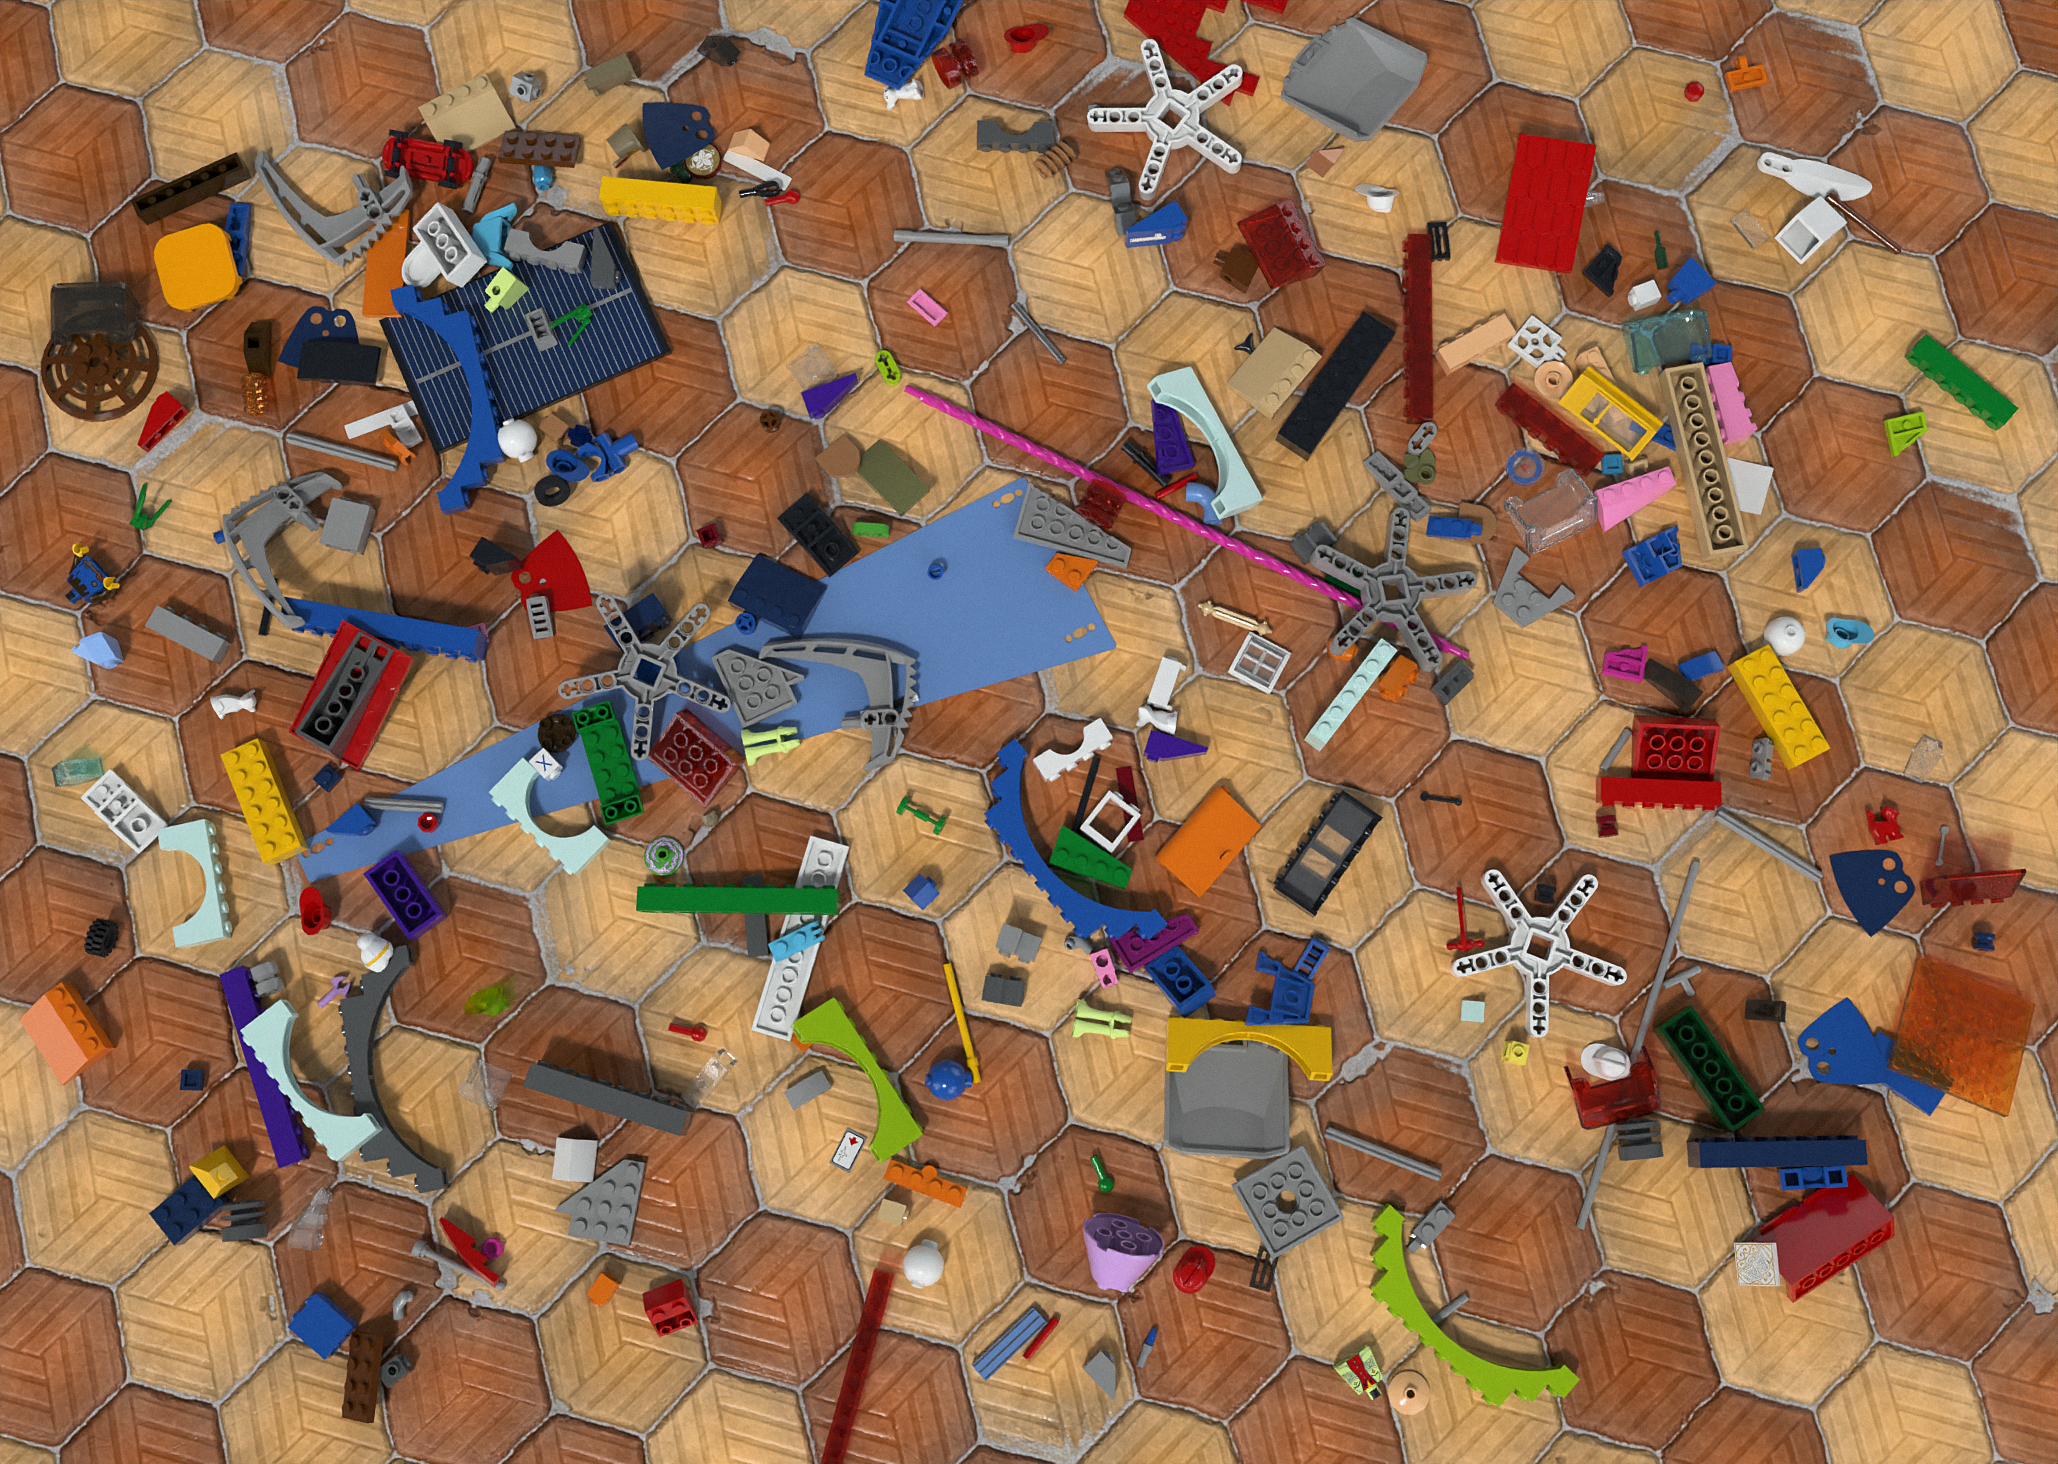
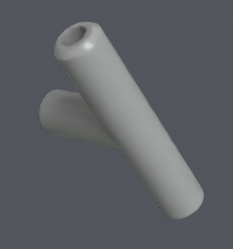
M1696 965L1664 981V988L1668 989L1681 983L1687 996L1694 995L1695 991L1688 978L1700 973V966Z

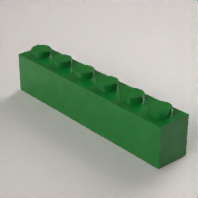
M1927 334L1905 356L1912 366L1920 369L1927 378L1935 381L1943 391L1951 394L1958 403L1966 406L1973 415L1978 416L1989 428L1995 431L2004 426L2019 409Z

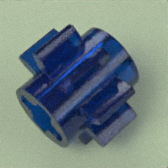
M576 424L574 429L569 428L567 437L571 440L570 444L580 448L585 443L592 441L593 436L589 433L590 429Z

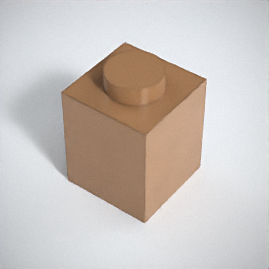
M552 413L549 416H545L539 426L542 433L560 447L573 433L566 423Z

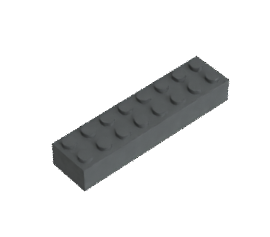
M538 1060V1063L530 1064L523 1087L678 1136L687 1135L694 1113L689 1110L690 1106L681 1103L671 1105V1100L662 1097L652 1099L650 1098L651 1094L643 1091H635L633 1093L631 1092L632 1088L616 1084V1087L612 1086L613 1082L597 1078L595 1081L592 1080L593 1076L577 1072L575 1075L573 1074V1069L560 1066L556 1069L554 1068L555 1064L547 1061Z

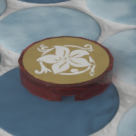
M710 143L705 148L684 159V164L688 173L694 178L710 179L721 170L722 156L718 148Z

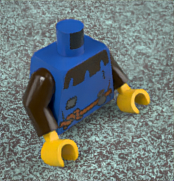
M82 542L74 544L72 551L75 555L69 576L67 577V582L73 589L65 595L66 598L73 604L81 597L90 603L109 600L114 590L119 588V583H116L114 581L115 577H110L96 560L88 555L85 556L89 552L87 546L81 547Z

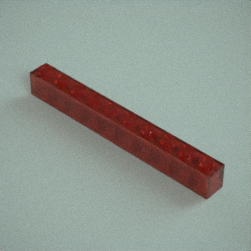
M1408 234L1406 240L1402 241V252H1405V259L1402 260V270L1405 271V277L1402 279V288L1405 289V295L1402 298V306L1405 307L1402 324L1406 325V332H1403V343L1406 344V350L1403 351V362H1406V369L1403 370V380H1406V387L1403 389V399H1406L1403 417H1406V424H1424L1431 422L1433 419L1431 234Z
M875 1268L873 1271L820 1464H844L896 1274L894 1272Z

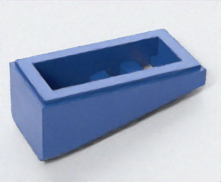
M1313 936L1293 971L1311 981L1330 950V946ZM1313 944L1324 951L1320 953L1312 948ZM1311 952L1312 954L1319 957V959H1314L1313 957L1309 956L1308 953ZM1304 959L1315 964L1314 968L1303 962ZM1300 966L1311 971L1310 975L1300 970Z

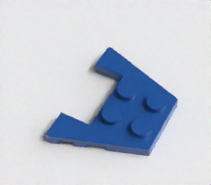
M1259 951L1255 970L1275 976L1270 1007L1268 1011L1249 1006L1245 1025L1307 1024L1315 984L1294 971L1290 972L1280 962L1271 960L1266 956L1267 954Z

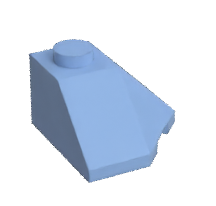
M103 632L82 638L79 641L80 645L74 646L71 649L72 653L106 669L115 668L119 663L124 662L118 640Z

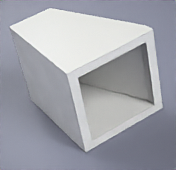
M1819 196L1802 209L1776 235L1775 239L1802 265L1848 222Z

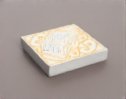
M1734 1243L1738 1285L1780 1286L1776 1243Z

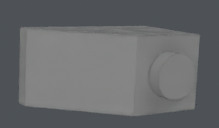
M1099 1349L1086 1362L1083 1370L1113 1400L1116 1397V1366L1113 1362L1115 1358L1109 1351L1105 1350L1103 1352Z

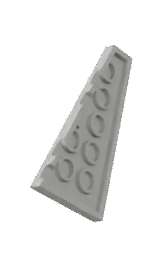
M1030 482L1028 483L1013 535L1014 539L1097 560L1098 562L1120 568H1127L1132 550L1130 547L1113 536H1109L1101 528L1089 523L1084 517L1061 502L1059 503L1049 497L1050 495L1040 491Z

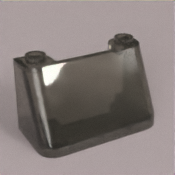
M122 282L54 284L50 292L51 339L55 345H67L71 343V334L107 333L116 343H132L140 305L129 286Z

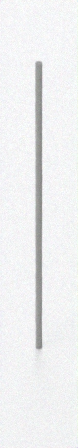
M1692 861L1629 1058L1631 1063L1630 1072L1622 1080L1576 1227L1584 1230L1614 1137V1125L1618 1124L1700 863Z

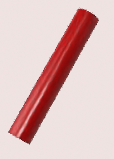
M1193 473L1154 493V495L1159 500L1185 487L1187 482L1198 480V477Z
M1053 1316L1022 1356L1029 1361L1060 1321Z

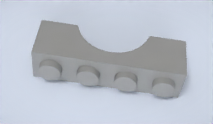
M512 228L509 230L504 247L508 257L514 261H520L521 259L532 265H545L553 270L557 268L564 269L565 272L575 274V272L582 274L588 255L584 245L565 241L562 246L553 251L539 250L534 246L529 232Z

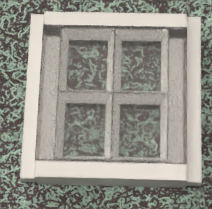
M1249 632L1227 673L1270 695L1292 653Z

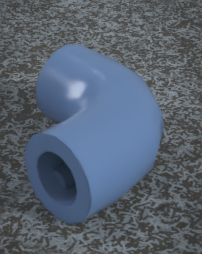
M1187 482L1185 501L1196 502L1202 505L1204 509L1203 523L1221 525L1223 519H1218L1210 504L1216 492L1206 485Z

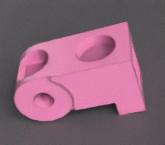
M1104 948L1090 953L1089 956L1102 988L1105 989L1118 984L1108 949Z

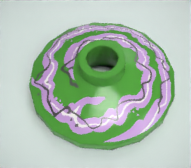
M670 837L654 839L646 847L644 853V861L647 868L655 875L660 876L671 875L678 871L684 859L681 845ZM661 852H666L664 858L659 857Z

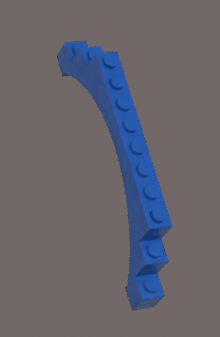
M414 285L392 289L390 292L394 309L399 314L405 313L420 320L437 332L450 345L464 369L472 402L470 436L458 469L442 491L437 492L441 511L445 515L469 510L468 503H470V497L467 490L487 486L486 479H489L486 466L506 462V454L501 450L497 438L501 426L497 425L496 418H499L497 408L493 407L492 400H494V394L487 383L490 381L488 371L484 370L483 366L486 360L483 352H480L479 349L481 339L479 334L475 332L474 327H477L475 316H471L468 310L450 314L448 304L444 303L440 297L423 301L421 291L417 290Z
M1013 739L998 751L997 756L999 759L997 762L1003 769L1008 768V770L990 783L993 787L990 790L997 800L1000 798L1002 800L984 813L987 818L985 823L991 830L995 828L998 831L999 835H997V838L1003 845L1008 844L1012 850L1009 852L1016 861L1020 859L1024 863V866H1022L1023 870L1028 876L1033 875L1037 881L1034 883L1041 892L1045 890L1049 894L1047 899L1055 908L1058 905L1062 910L1060 915L1066 923L1071 921L1075 926L1072 930L1079 939L1084 937L1087 940L1104 925L1107 927L1104 929L1111 939L1115 937L1117 941L1135 926L1138 927L1136 932L1142 939L1147 938L1149 941L1165 929L1168 924L1155 908L1151 912L1129 911L1102 905L1071 889L1047 867L1029 837L1022 812L1021 778L1024 761L1029 757L1028 753L1016 739Z

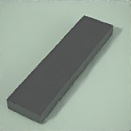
M763 876L742 877V888L743 884H753L755 888H763ZM745 914L748 957L769 956L766 914Z

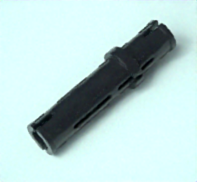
M1130 440L1122 446L1121 450L1133 459V463L1135 465L1138 464L1162 488H1165L1172 479L1166 474L1160 476L1156 474L1157 466L1145 456L1146 453L1144 451H1140Z

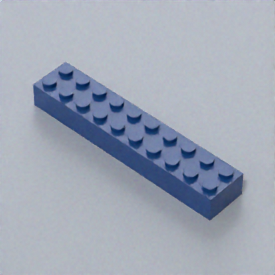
M284 597L294 614L302 617L306 622L304 626L292 628L294 632L304 633L305 630L310 631L312 635L322 637L323 634H328L331 638H334L342 620L397 650H400V647L407 648V651L419 653V650L427 651L426 654L432 656L445 654V657L455 660L458 657L465 658V661L477 663V660L484 661L488 637L476 629ZM281 608V612L284 615H288L283 608Z

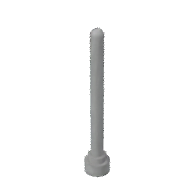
M418 1239L411 1252L412 1255L416 1257L427 1256L491 1286L469 1266L430 1249L427 1242ZM499 1281L495 1289L502 1291L505 1289V1284Z

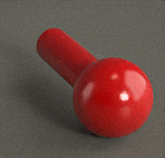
M789 189L786 194L766 198L764 202L766 206L784 202L796 204L800 200V194L795 189Z
M670 1023L668 1031L689 1035L696 1042L703 1041L707 1036L706 1029L700 1025L691 1028Z

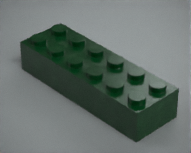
M1692 1005L1682 1007L1652 1028L1724 1132L1735 1131L1765 1110L1762 1103Z

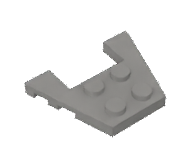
M1516 547L1511 554L1492 604L1523 629L1571 601L1575 595L1563 585L1558 588L1550 599L1540 593L1518 574V571L1530 558Z

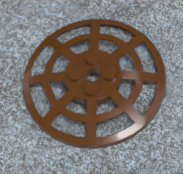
M108 310L83 313L64 323L49 340L41 361L42 383L52 402L68 415L89 422L114 420L137 408L150 393L158 372L157 349L149 333L129 316ZM101 315L98 325L86 326L77 331L72 327L78 321ZM114 316L123 319L133 325L136 330L125 335L117 328L107 325L109 317ZM96 330L94 340L84 343L79 337L83 333ZM65 331L69 337L61 345L57 356L49 357L54 343ZM104 332L114 333L120 339L110 345L103 341ZM140 336L143 337L148 348L149 364L137 362L136 351L131 341ZM73 341L78 347L73 356H63L66 348ZM124 345L127 346L130 361L120 360L117 350ZM95 359H100V364L97 367H92V362ZM55 364L56 375L61 386L53 394L47 381L46 370L47 365ZM61 364H71L73 374L66 381L62 374ZM120 368L128 369L125 378L118 384L114 378L117 376ZM135 371L148 372L143 386L131 399L124 389L132 381ZM78 380L87 384L86 395L76 392L71 386ZM108 384L112 389L105 394L95 395V386ZM67 392L79 400L86 401V413L70 409L62 404L59 399ZM115 396H118L124 402V405L110 412L94 414V402L106 401Z

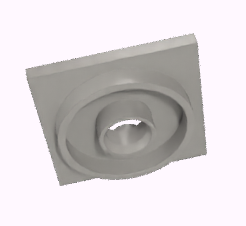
M1303 1144L1231 1184L1272 1259L1344 1219L1342 1212ZM1283 1191H1291L1296 1197V1205L1290 1211H1282L1277 1205V1197Z

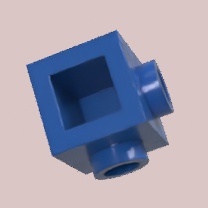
M921 874L903 890L922 910L940 894L934 888L937 884L929 876L925 879Z

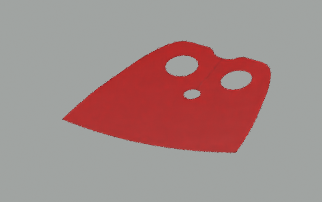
M558 530L538 544L521 561L524 565L523 569L513 571L511 575L514 587L519 589L522 594L521 602L527 611L526 599L532 593L548 598L550 612L568 611L592 606L590 590L583 568L575 552ZM522 572H528L531 575V580L526 584L519 581V575ZM541 579L546 580V584L543 586L539 584ZM537 604L534 605V608L542 607L543 605Z

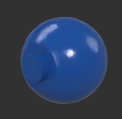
M950 1059L936 1062L930 1068L928 1074L925 1075V1086L929 1088L932 1095L940 1100H954L964 1092L965 1088H970L972 1085L971 1072L964 1071L960 1063Z

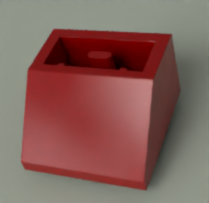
M682 1278L642 1293L645 1313L659 1337L699 1323L689 1291Z

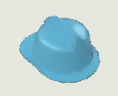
M1831 618L1826 622L1828 631L1826 641L1835 647L1844 649L1852 644H1866L1874 638L1873 629L1864 622L1841 618Z

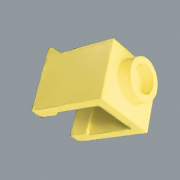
M1504 1041L1500 1061L1519 1066L1526 1065L1530 1045L1516 1041Z

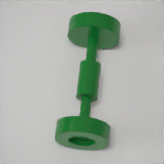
M905 795L896 813L901 816L906 810L914 813L915 817L924 822L929 821L936 825L933 833L939 835L948 818L942 815L938 822L933 820L925 812L909 807L911 798Z

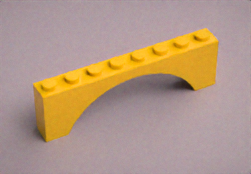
M1182 1016L1168 1017L1166 1024V1071L1186 1072L1201 1053L1214 1045L1232 1040H1252L1271 1045L1289 1055L1301 1067L1308 1080L1329 1081L1333 1074L1331 1027H1325L1324 1025L1305 1026L1304 1024L1247 1026L1243 1020L1224 1021L1220 1018L1205 1020L1201 1017H1194L1192 1019L1183 1018Z

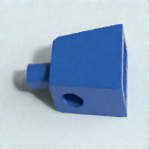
M1691 256L1667 285L1671 292L1666 295V299L1670 304H1675L1680 300L1684 305H1687L1710 292L1717 283Z

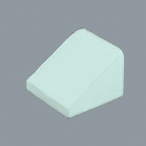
M1462 1000L1460 1021L1484 1022L1485 1002Z

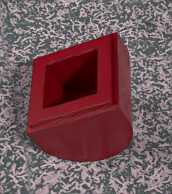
M716 523L697 530L704 549L715 548L722 544Z

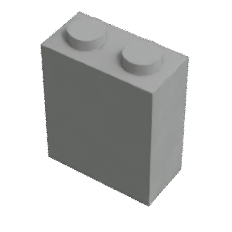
M332 497L319 542L328 548L363 555L376 511L370 506L371 504L364 501L355 503L346 497H340V499Z

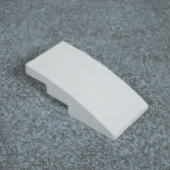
M109 769L81 797L109 825L108 827L138 854L158 836L157 829L168 826L167 822L112 769Z

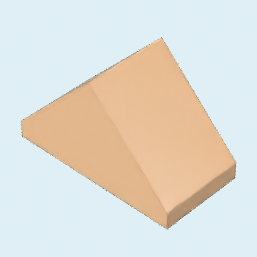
M751 129L734 132L728 151L764 161L770 143Z

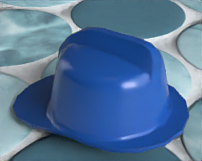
M559 449L551 451L547 455L546 464L552 475H558L567 481L573 482L581 481L589 475L590 469L588 465L569 451Z

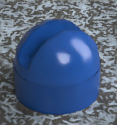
M933 563L929 566L927 574L931 579L938 580L943 576L944 570L941 564Z

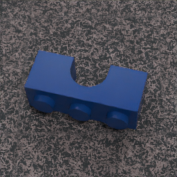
M1845 1166L1777 1169L1779 1188L1782 1191L1848 1187Z

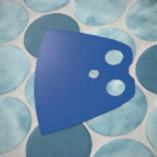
M1845 998L1822 1014L1800 1035L1798 1046L1801 1053L1808 1057V1068L1815 1080L1831 1084L1853 1085L1887 1083L1882 1058L1875 1039L1865 1020L1848 998ZM1807 1039H1817L1819 1048L1814 1051L1809 1050L1806 1047ZM1830 1048L1836 1050L1834 1055L1828 1053ZM1820 1062L1828 1063L1830 1066L1829 1073L1825 1075L1820 1074L1817 1071V1064Z

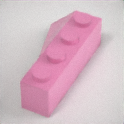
M1731 362L1708 366L1705 373L1723 445L1745 441L1757 430V426L1755 423L1751 424L1749 419L1752 416L1750 409H1745V396L1742 391H1738L1739 381Z
M1668 466L1596 490L1590 496L1603 531L1606 532L1670 491L1676 485V482Z

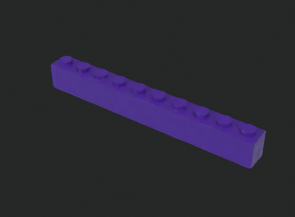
M241 966L219 974L279 1169L287 1168L309 1160V1147L307 1143H304L302 1137L304 1133L303 1128L297 1121V1111L291 1106V1099L280 1091L278 1081L269 1076L266 1071L267 1066L255 1057L254 1053L256 1051L252 1046H248L242 1038L244 1035L240 1030L266 1011L260 1002L262 997H258L250 967Z

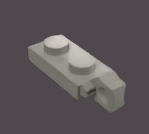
M1438 1201L1412 1230L1410 1235L1412 1240L1406 1248L1413 1254L1420 1247L1425 1249L1456 1215L1441 1201Z

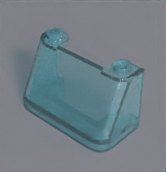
M1699 308L1687 309L1621 324L1632 371L1637 373V375L1648 374L1649 370L1655 366L1688 359L1694 360L1695 363L1707 361L1706 358L1713 357L1707 310Z

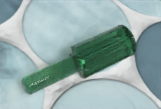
M1655 231L1656 250L1654 253L1657 269L1663 270L1669 267L1666 248L1662 247L1660 231Z

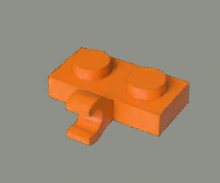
M1746 55L1738 56V60L1734 61L1737 70L1727 72L1724 75L1729 93L1766 85L1768 82L1764 65L1748 67Z
M385 429L381 432L380 436L384 439L382 443L395 455H399L400 462L407 466L408 463L405 461V458L409 455L415 458L414 453L408 450Z

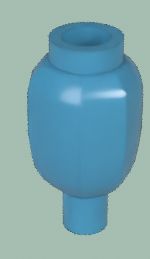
M535 165L533 173L534 184L538 186L539 190L546 191L552 183L550 166Z

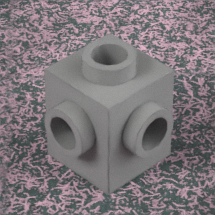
M521 71L512 76L509 94L518 97L523 102H531L541 95L542 80L536 78L531 73Z

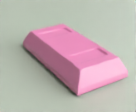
M921 289L907 301L910 306L934 327L948 314Z

